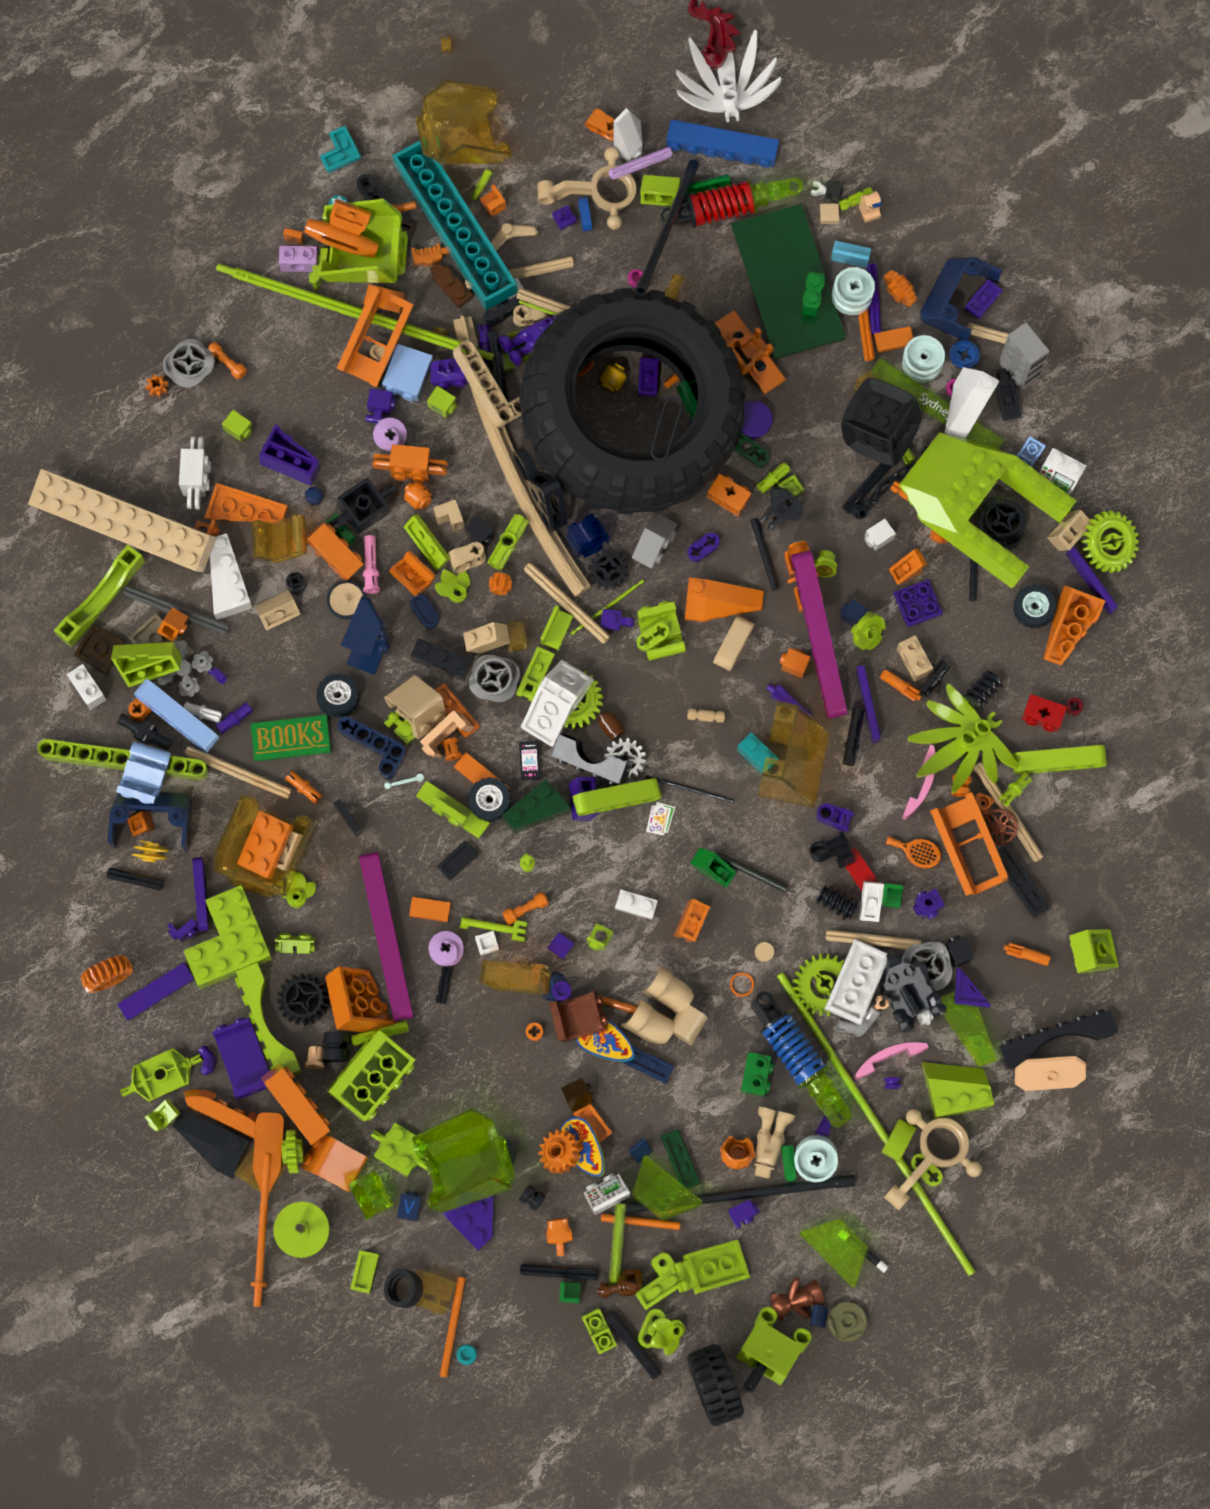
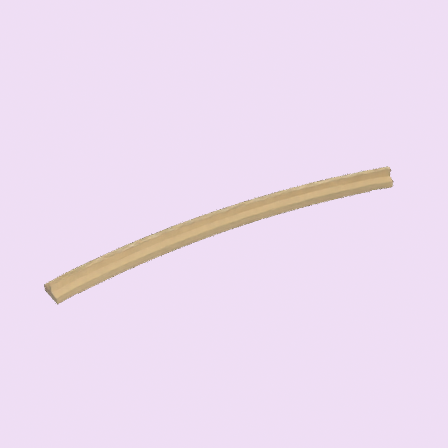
M462 315L460 319L453 320L457 340L462 342L470 341L474 346H478L472 317L464 318V315ZM481 381V384L486 387L485 383ZM471 387L485 431L510 489L543 550L576 598L591 588V585L570 556L556 531L551 533L548 531L528 489L527 480L525 481L514 460V448L505 426L497 427L492 423Z

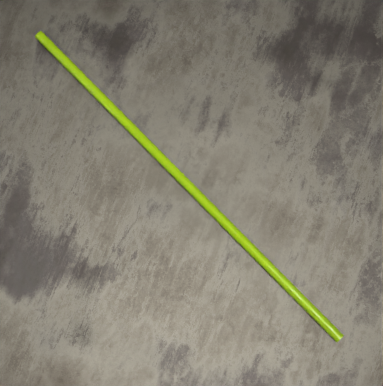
M784 972L777 975V978L877 1134L886 1145L889 1139L886 1131L809 1011L805 1010V1005L799 1004L801 999L795 997L797 993L793 990V986ZM901 1157L899 1162H895L906 1179H908L912 1172ZM916 1181L912 1186L913 1190L967 1274L971 1276L975 1273V1270L922 1187Z

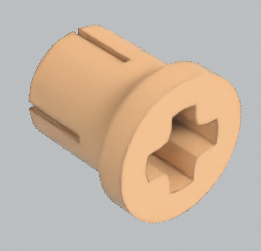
M316 1046L308 1048L305 1068L312 1070L324 1069L325 1064L322 1060L324 1048L318 1046L317 1050Z

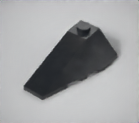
M181 1109V1114L176 1118L173 1127L216 1171L233 1179L251 1143Z

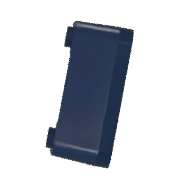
M976 257L950 258L946 261L923 305L920 318L924 323L961 341H969L972 330L955 322L958 317V309L948 302L963 273L970 276L979 275L998 284L1002 270Z
M362 595L341 646L352 650L346 665L375 675L383 654H387L389 651L390 643H388L385 623L370 597Z
M160 792L153 804H145L140 802L139 799L133 797L126 798L121 793H118L110 811L107 842L112 848H116L118 824H123L129 819L130 811L168 813L170 824L174 827H182L181 846L185 852H189L193 806L191 798L183 793Z

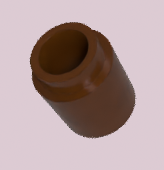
M606 711L598 717L599 721L597 724L608 738L615 740L625 732L623 725L613 712L608 713Z

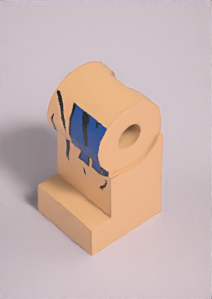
M874 191L870 195H862L859 208L864 222L881 218L879 211L881 200L878 192Z

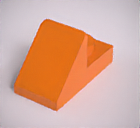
M914 549L890 567L889 571L897 585H900L921 574V569L927 563L919 549Z

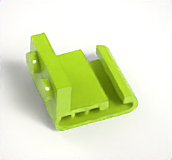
M664 601L659 603V606H644L637 611V621L641 634L658 623H664L669 628L668 638L646 652L648 661L686 652L676 616L675 602ZM657 628L658 631L654 637L658 635L664 636L665 629ZM651 637L647 640L642 638L643 643L646 647L649 646L648 642L652 640Z

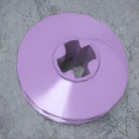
M395 418L382 419L373 430V439L376 445L388 452L391 451L392 444L404 445L407 438L404 424ZM388 429L395 433L392 440H389V437H385Z
M439 932L429 942L430 957L441 966H454L463 956L464 947L462 940L453 932ZM443 946L449 947L450 952L443 951Z

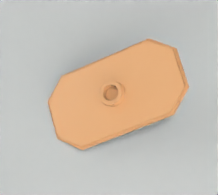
M1076 1056L1026 1059L1015 1068V1085L1025 1091L1074 1088L1086 1079V1062Z

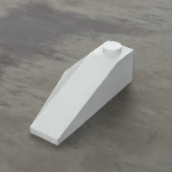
M625 109L614 120V148L618 150L619 156L626 162L638 159L643 154L641 120L628 109Z
M963 367L953 385L944 433L966 438L999 380L983 371Z

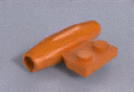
M338 199L335 200L330 213V222L308 218L303 232L325 245L365 257L374 258L379 245L360 234L365 231L371 212Z

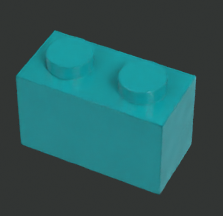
M752 732L737 747V751L764 777L778 764L779 758Z

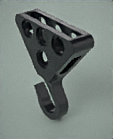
M523 447L514 450V460L525 481L527 480L528 489L548 531L551 533L567 525L562 490L558 480L543 471H537ZM551 505H552V507H553V509H554V511H555V513H556V514L553 515V516H552V511H551Z

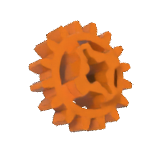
M891 270L883 276V280L886 282L885 285L888 286L886 290L896 302L899 303L901 301L903 305L909 307L917 301V297L914 295L915 292L912 291L914 287L904 275L901 274L899 276L896 271Z

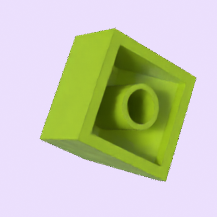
M1110 929L1085 930L1069 936L1078 973H1092L1119 967Z

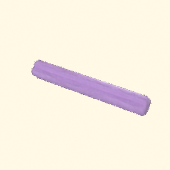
M669 147L663 148L609 170L608 174L612 180L671 158L673 152Z

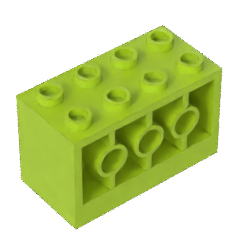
M375 1030L327 1088L326 1092L361 1121H371L377 1114L375 1109L379 1104L383 1106L390 1098L388 1093L400 1086L402 1083L401 1077L404 1074L408 1075L413 1070L415 1059L383 1032ZM383 1059H389L388 1063L390 1065L383 1067ZM371 1074H372V1075H374V1074L377 1075V1076H376V1079H377L376 1082H370V1080H371L370 1075H371ZM358 1089H364V1097H357Z

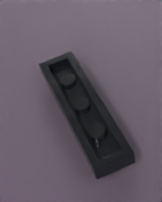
M1005 844L998 848V853L1009 876L1007 882L1032 918H1036L1048 910L1050 906L1009 847Z

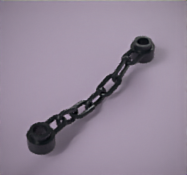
M926 446V447L923 449L922 454L925 452V450L928 448V446ZM916 462L904 466L895 472L876 489V492L863 504L855 503L851 507L852 516L857 519L865 518L868 511L874 507L875 503H877L895 481L904 478L910 472V467L914 466ZM905 470L906 473L900 476L899 473ZM883 486L886 487L882 492L879 491ZM868 503H869V504H872V505L869 506L868 508L865 506V505L868 504Z

